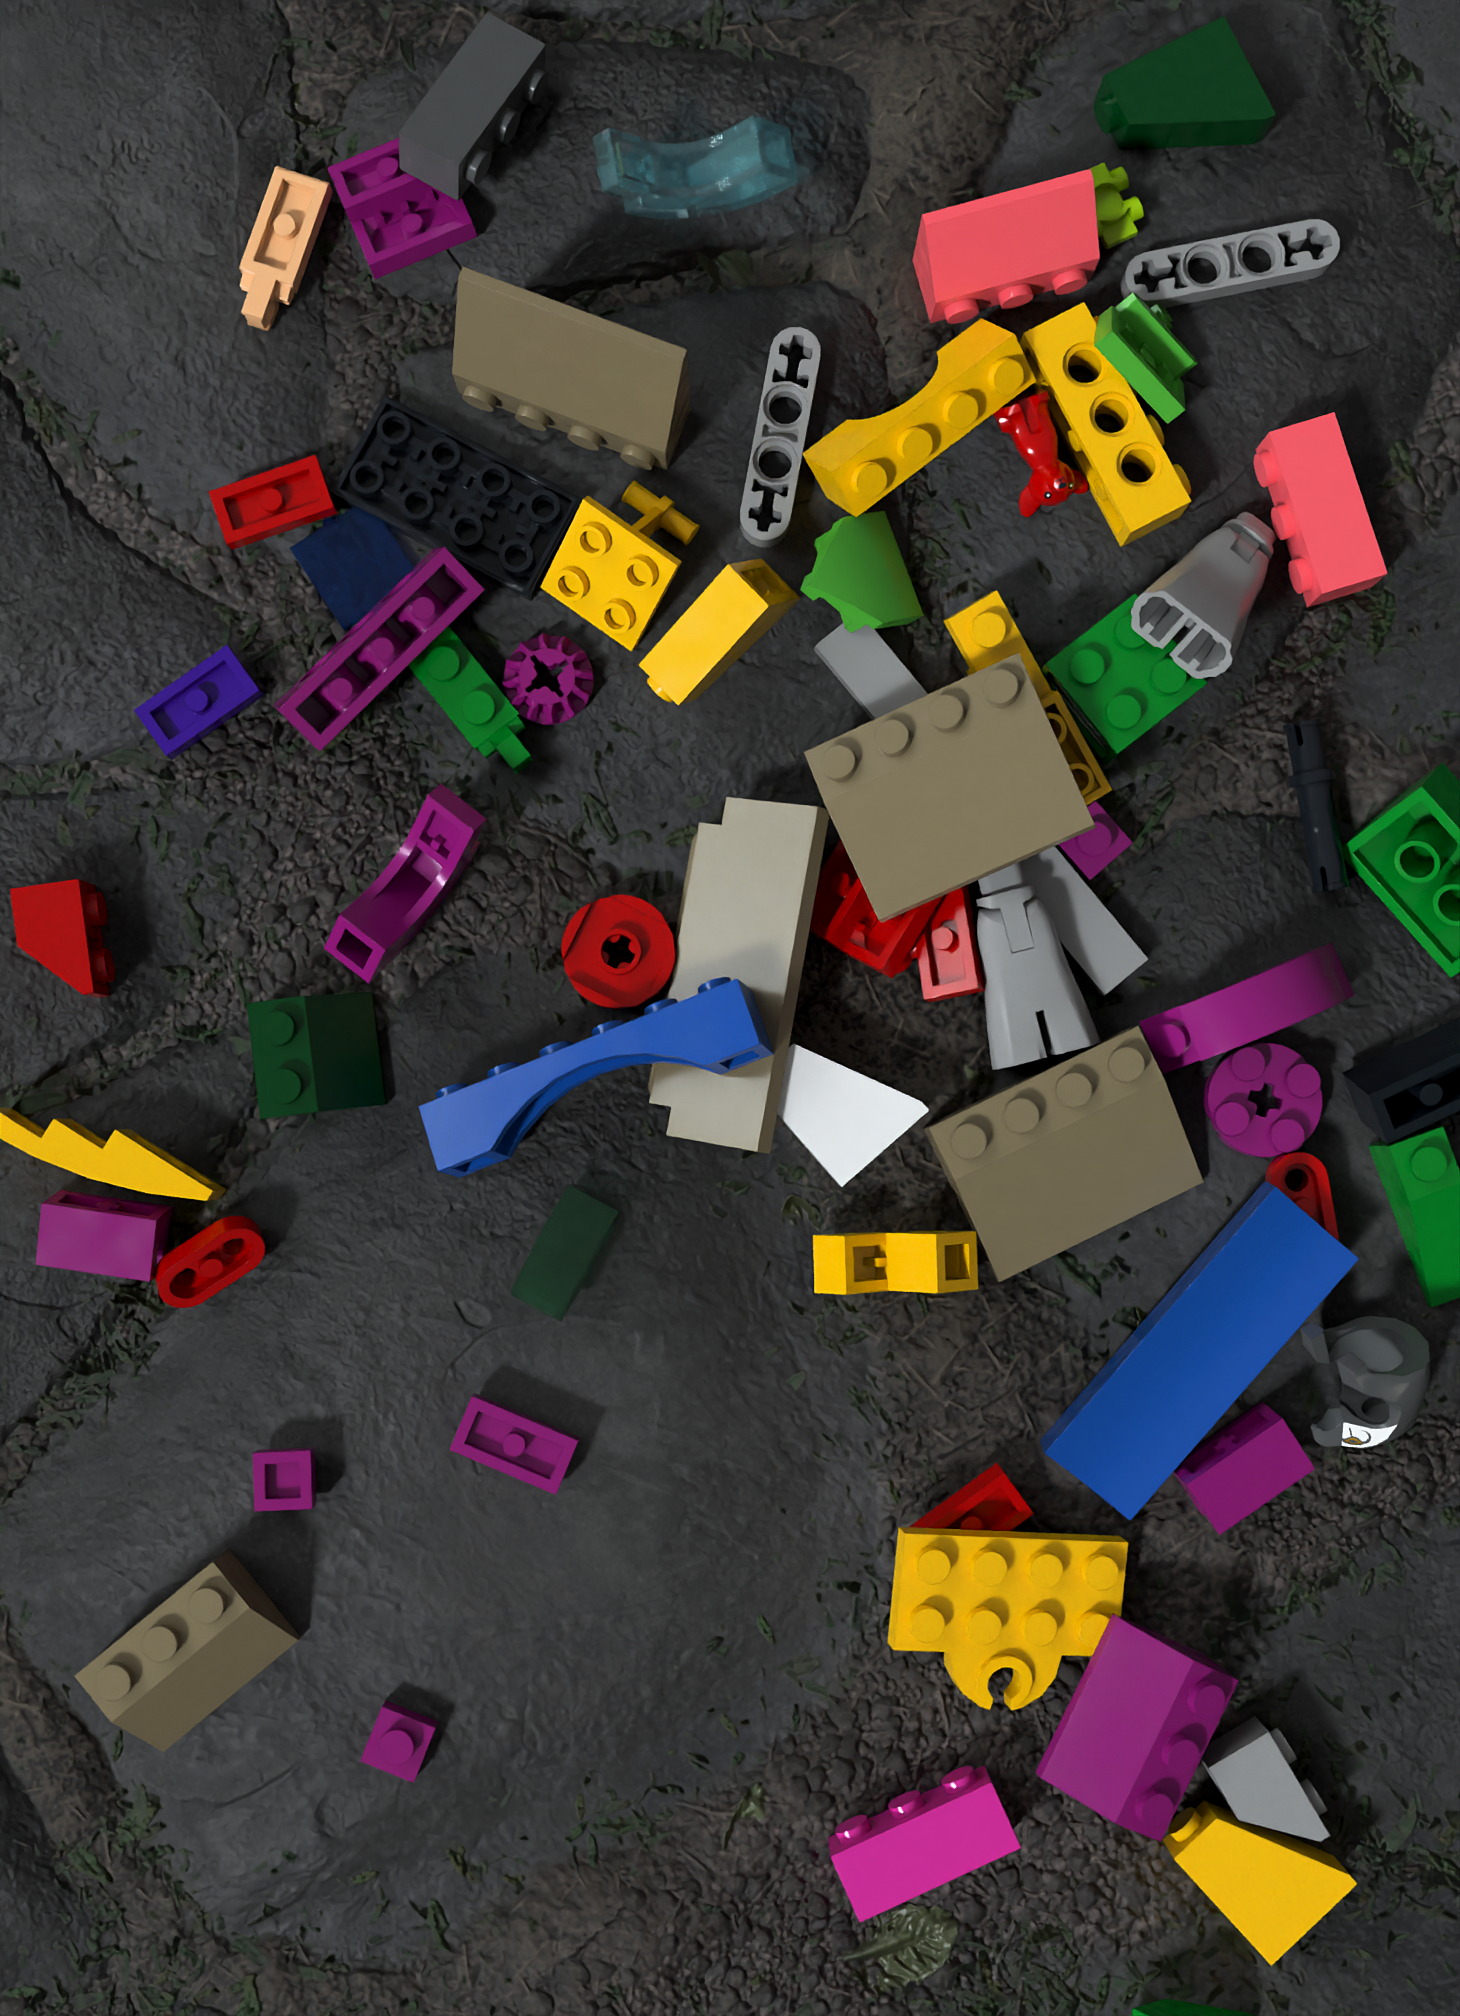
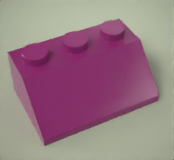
M1112 1614L1035 1773L1043 1780L1113 1823L1161 1842L1239 1680L1203 1653L1116 1614Z

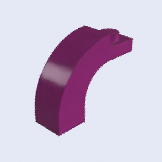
M440 784L427 795L406 840L389 865L361 896L339 914L324 949L369 984L406 947L449 894L481 843L476 839L487 819L444 785Z
M1331 942L1217 991L1148 1017L1139 1023L1161 1073L1164 1074L1196 1061H1203L1300 1022L1354 996V992Z

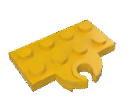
M898 1527L887 1643L895 1651L944 1652V1665L954 1684L970 1700L988 1710L991 1709L994 1700L988 1690L989 1678L1000 1668H1012V1680L1003 1691L1004 1702L1012 1711L1023 1708L1042 1696L1055 1679L1062 1655L1092 1656L1112 1614L1121 1617L1128 1542L1121 1536Z

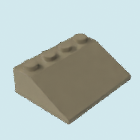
M462 266L458 277L452 375L459 393L463 394L462 399L465 402L484 411L492 412L496 406L515 413V419L518 422L538 431H546L549 426L566 432L570 441L589 450L597 451L601 445L621 453L620 458L623 461L643 470H651L653 465L665 470L668 469L691 409L687 349Z
M1019 653L804 752L824 804L874 912L881 923L1096 828Z
M1139 1026L1122 1030L1102 1040L1100 1043L1085 1048L923 1127L972 1230L976 1231L977 1240L998 1282L1204 1182L1165 1079Z

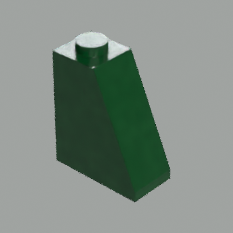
M1225 16L1103 75L1093 104L1094 115L1100 129L1105 134L1111 133L1119 150L1253 145L1263 140L1276 116Z

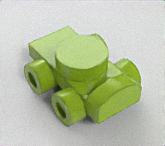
M1103 162L1090 169L1094 179L1098 238L1101 239L1107 250L1137 235L1138 230L1134 221L1143 218L1144 211L1140 200L1136 196L1123 201L1119 193L1129 187L1128 176L1124 168L1120 166L1109 172Z

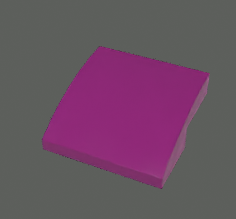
M399 138L327 167L374 279H378L477 237L473 222L462 198L457 201L400 169Z

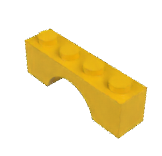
M982 318L937 351L938 366L936 372L927 385L915 396L884 414L861 420H846L803 452L805 460L826 497L857 518L1036 382L1035 376L1014 333Z

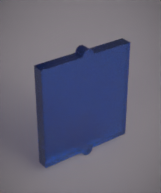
M352 507L334 520L332 518H325L323 520V527L290 548L344 631L357 624L413 569V566L384 522L356 507Z

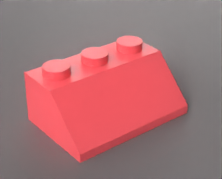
M1091 169L922 214L912 261L930 323L945 319L949 324L962 323L978 315L979 310L1000 305L1002 309H1013L1030 302L1034 297L1033 295L1052 290L1057 295H1063L1084 287L1088 280H1091L1100 259L1094 179Z

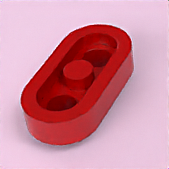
M1301 1151L1283 1153L1275 1157L1267 1168L1265 1181L1276 1186L1339 1241L1328 1173L1323 1163L1315 1156ZM1298 1169L1302 1174V1183L1298 1188L1290 1190L1285 1182L1286 1175L1289 1171Z
M244 1216L224 1217L161 1258L155 1268V1280L161 1299L173 1307H193L203 1303L253 1270L261 1262L265 1254V1244L258 1225L250 1218ZM238 1238V1239L235 1240V1241L227 1242V1241H229V1240ZM186 1268H190V1269H191V1270H189V1271L186 1272V1273H180V1272H182L183 1270H185Z

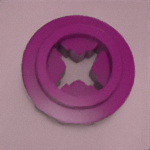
M542 633L528 641H521L518 648L506 659L503 679L504 690L509 702L525 719L544 725L563 723L575 717L588 703L593 690V670L584 650L566 636L558 637ZM538 660L541 666L545 665L549 670L557 667L561 668L568 664L562 668L563 672L557 677L560 685L559 689L563 694L561 698H559L555 691L551 692L546 686L538 690L535 688L529 692L534 688L533 684L539 679L536 672L537 668L534 664L535 661Z

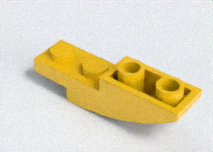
M998 591L988 593L943 620L969 667L966 670L968 676L1014 654H1020L1086 805L1112 791L1060 693L1051 690Z

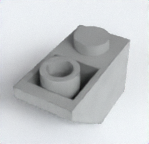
M1254 1716L1208 1744L1201 1761L1223 1799L1238 1820L1319 1842L1330 1836L1319 1817L1327 1811V1808L1308 1779L1300 1783L1298 1782L1289 1767V1764L1297 1760L1278 1728L1269 1732Z

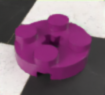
M1274 1043L1251 1044L1234 1050L1230 1055L1225 1056L1215 1064L1204 1088V1109L1207 1118H1210L1213 1128L1218 1133L1217 1136L1229 1148L1244 1155L1255 1157H1273L1283 1153H1290L1302 1146L1304 1141L1311 1136L1319 1122L1323 1103L1320 1089L1321 1079L1318 1071L1292 1049ZM1264 1084L1272 1088L1271 1095L1277 1098V1104L1275 1109H1267L1263 1117L1255 1114L1257 1105L1248 1101L1251 1091H1261Z

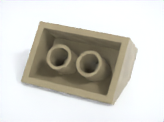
M228 1548L78 1672L75 1678L111 1723L164 1752L294 1645L301 1637Z

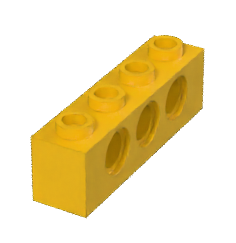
M1085 302L1024 332L1020 346L1035 376L1036 382L1033 383L1035 389L1048 390L1050 396L1047 402L1049 414L1078 469L1085 477L1088 487L1120 547H1123L1179 518L1191 503L1189 497L1191 486L1181 466L1171 464L1162 447L1164 445V436L1161 427L1151 414L1147 416L1144 414L1136 399L1138 392L1094 346V336L1099 316L1092 317ZM1075 365L1084 366L1091 371L1094 381L1089 383L1078 382L1071 377L1068 368ZM1100 414L1113 416L1118 421L1121 430L1115 433L1103 431L1096 424L1095 416ZM1135 463L1141 466L1146 473L1147 481L1141 483L1130 481L1124 476L1121 465Z

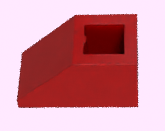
M73 879L10 889L17 946L82 995L97 998L109 997L108 982L114 981L115 967L110 950L103 947L101 926L107 924V907L100 891L96 892V886L81 879Z

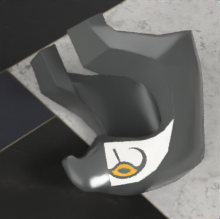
M1366 1316L1324 1330L1311 1321L1300 1329L1302 1344L1319 1363L1331 1364L1333 1361H1336L1341 1376V1391L1337 1400L1329 1407L1322 1420L1317 1424L1313 1423L1311 1425L1313 1438L1318 1444L1326 1447L1373 1448L1398 1438L1412 1427L1417 1419L1430 1380L1429 1342L1416 1327L1396 1318Z

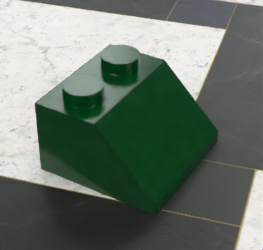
M373 992L308 995L246 1003L260 1119H280L387 1105Z

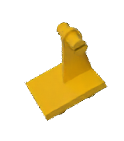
M636 480L628 486L623 494L622 501L628 503L645 516L631 526L590 496L585 497L540 588L631 652L637 647L682 563L681 560L649 539V537L655 530L662 527L687 546L700 527L675 510L674 501L667 496H663L661 499L638 484Z

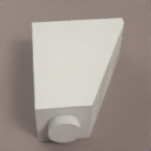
M796 1044L791 1045L788 1049L777 1115L841 1187L929 1111L921 1101Z

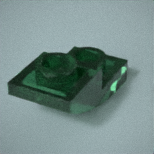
M569 1185L528 1255L511 1290V1295L561 1322L590 1276V1266L618 1222L619 1211Z

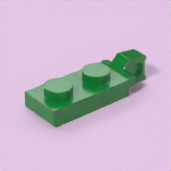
M448 626L408 667L476 752L480 751L488 759L498 751L514 773L518 774L534 761L516 737L526 727L520 720L521 717L516 709Z

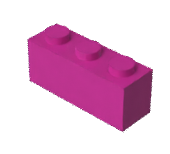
M985 1765L975 1770L972 1766L958 1768L942 1778V1785L923 1794H920L917 1790L906 1792L893 1799L888 1804V1810L867 1819L866 1815H858L847 1819L836 1827V1834L828 1837L831 1860L860 1923L1021 1848Z

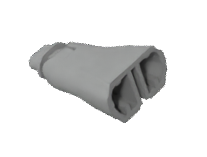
M1247 512L1239 514L1236 519L1225 522L1220 529L1204 537L1187 555L1161 575L1135 600L1131 609L1132 629L1154 647L1163 649L1185 625L1188 628L1170 653L1173 662L1196 679L1216 677L1225 672L1233 661L1242 640L1249 614L1262 589L1268 570V562L1274 552L1272 547L1276 540L1274 531L1257 517Z
M1021 862L979 879L982 898L976 899L977 907L985 908L980 909L978 912L977 942L985 986L986 1022L992 1070L1046 1058V1054H1062L1100 1043L1096 1027L1072 974L1051 915L1038 896L1034 895L1036 892L1035 884L1026 885Z

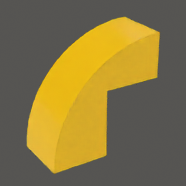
M894 1231L813 1235L815 1293L841 1295L880 1291L947 1293L978 1289L976 1231Z

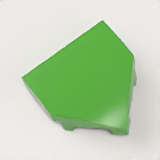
M1131 293L1116 307L1110 306L1099 316L1094 336V346L1168 424L1186 410L1184 384L1180 377L1198 363L1194 356L1170 331L1172 328L1170 322L1173 320L1165 307L1156 303L1149 308L1136 293Z
M885 511L864 513L857 518L853 515L843 517L833 523L831 530L816 539L814 546L818 554L812 573L804 577L800 590L813 601L821 597V599L824 598L840 612L844 628L850 633L865 625L872 629L907 625L924 616Z

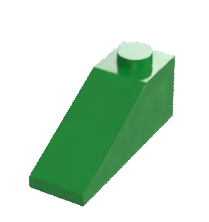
M1424 1127L1390 1144L1382 1140L1369 1145V1150L1428 1307L1432 1308L1460 1298V1170L1444 1127Z

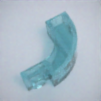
M755 115L715 136L688 143L665 144L652 142L610 127L593 136L597 173L602 193L622 198L625 213L633 216L656 219H682L728 212L758 203L799 183L789 128Z

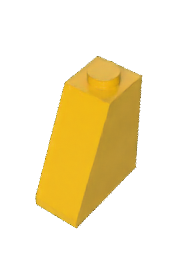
M762 558L728 564L640 662L639 666L650 676L647 679L649 686L659 697L670 703L674 701L678 706L696 700L797 603L800 597Z
M1205 1800L1195 1809L1189 1807L1180 1812L1168 1827L1169 1834L1162 1839L1173 1859L1271 1966L1357 1885L1356 1881L1333 1855L1273 1829L1240 1821L1233 1812Z

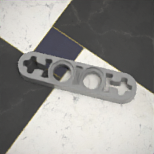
M1308 219L1144 252L1135 256L1129 262L1121 280V294L1123 299H1125L1131 293H1136L1149 308L1156 303L1168 308L1313 279L1322 275L1337 257L1340 249V238L1336 229L1330 223L1321 219ZM1306 239H1310L1313 247L1322 246L1323 250L1316 260H1313L1310 251L1293 253L1286 263L1287 267L1284 266L1285 253L1299 250ZM1251 247L1264 249L1271 258V268L1263 273L1250 271L1242 260V253ZM1196 258L1210 260L1217 270V278L1208 284L1195 282L1188 273V263ZM1172 264L1176 265L1175 277L1159 281L1153 293H1148L1145 284L1136 285L1142 271H1147L1149 278L1155 280L1168 277L1173 267Z
M789 327L782 330L774 338L770 348L740 509V529L743 536L751 544L758 547H772L779 544L786 537L790 527L821 357V348L817 337L811 331L802 327ZM792 345L802 346L803 356L811 358L801 359L796 383L786 381L788 357L780 354L790 353ZM778 379L780 382H773V380ZM807 384L808 386L807 388H803L800 385ZM780 397L792 398L800 405V417L790 424H781L771 417L769 412L770 405ZM770 451H779L789 458L791 469L785 476L772 479L761 472L759 467L760 459ZM756 486L763 491L753 492V488ZM764 491L775 493L772 514L773 518L781 520L780 523H771L768 532L757 530V521L749 518L750 515L755 516L761 513ZM787 492L788 494L787 497H783L777 493Z

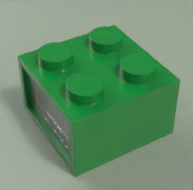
M1136 593L1054 656L1041 669L1051 690L1060 693L1084 739L1105 765L1190 700L1207 684L1204 678L1196 679L1173 662L1170 653L1177 645L1173 639L1161 649L1151 645L1132 629L1131 609L1138 598Z

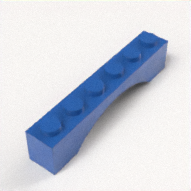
M730 977L716 978L699 986L697 989L699 994L680 1002L677 999L658 1001L645 1008V1016L627 1023L623 1020L603 1023L591 1031L592 1037L575 1044H572L570 1041L551 1044L539 1051L540 1058L523 1065H520L518 1062H510L496 1066L487 1072L488 1079L470 1086L467 1083H458L440 1089L435 1094L437 1099L419 1106L437 1170L461 1178L511 1158L526 1132L547 1108L573 1088L600 1074L631 1065L668 1063L693 1066L722 1075L773 1055L774 1052L752 990L738 978L732 981Z

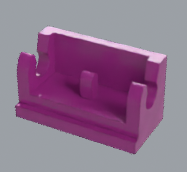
M60 1190L41 1203L35 1265L150 1282L155 1277V1268L158 1262L166 1255L173 1206Z
M1261 1401L1193 1448L1173 1471V1474L1202 1516L1205 1515L1214 1530L1221 1535L1315 1470V1467L1284 1419Z

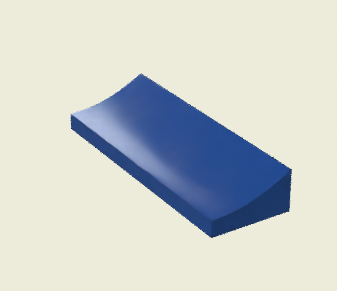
M1264 1181L1041 1438L1040 1443L1044 1453L1081 1480L1131 1521L1359 1258L1314 1221L1276 1186Z

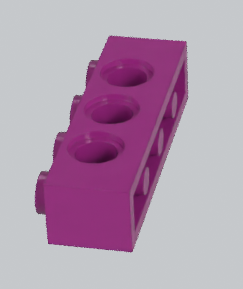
M445 547L433 548L297 681L273 707L313 747L321 751L484 591L483 587Z

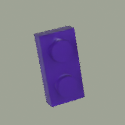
M225 645L134 709V711L164 754L172 760L262 697L264 693L234 651L228 645Z

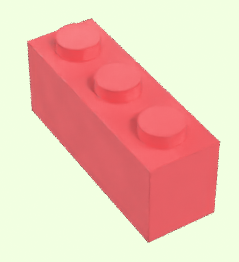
M1335 412L1270 431L1256 448L1257 454L1254 456V469L1262 487L1268 486L1274 504L1271 510V521L1278 539L1286 541L1292 559L1289 562L1288 571L1294 590L1298 594L1303 593L1306 605L1310 607L1373 587L1388 573Z

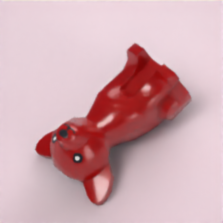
M1036 389L1018 395L991 415L995 417L1001 432L1010 434L1020 456L1032 469L1028 485L1021 491L1018 501L1019 511L1024 517H1030L1040 505L1055 507L1066 502L1072 493L1082 494L1088 490V483L1085 477L1079 471L1071 469L1069 465L1058 459V436L1049 414L1047 402L1050 396L1048 390Z

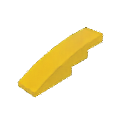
M0 1108V1139L33 1157L86 1178L148 1194L204 1201L221 1199L226 1191L225 1188L131 1129H115L109 1140L106 1141L72 1119L54 1118L47 1130H45L12 1108Z

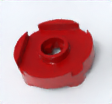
M624 894L601 898L594 903L591 902L580 908L568 923L561 944L565 972L574 988L588 1001L608 1009L636 1008L657 996L666 986L672 975L676 956L674 936L663 915L645 900ZM621 936L626 937L631 941L628 949L635 954L633 961L630 964L621 962L617 968L607 965L610 956L603 951L604 945L607 941L617 943Z

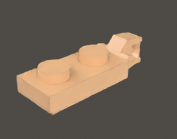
M279 166L275 167L239 266L242 273L241 290L248 292L241 313L245 315L248 325L270 331L279 309V302L290 305L294 293L297 294L333 194L329 182Z

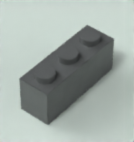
M487 12L399 130L400 169L457 201L460 200L471 183L478 185L489 169L495 149L500 142L506 145L511 141L518 128L520 115L528 103L535 105L541 99L549 79L548 72L544 71L546 44Z

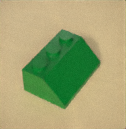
M1442 762L1401 793L1342 845L1343 857L1447 975L1452 978L1460 972V781Z

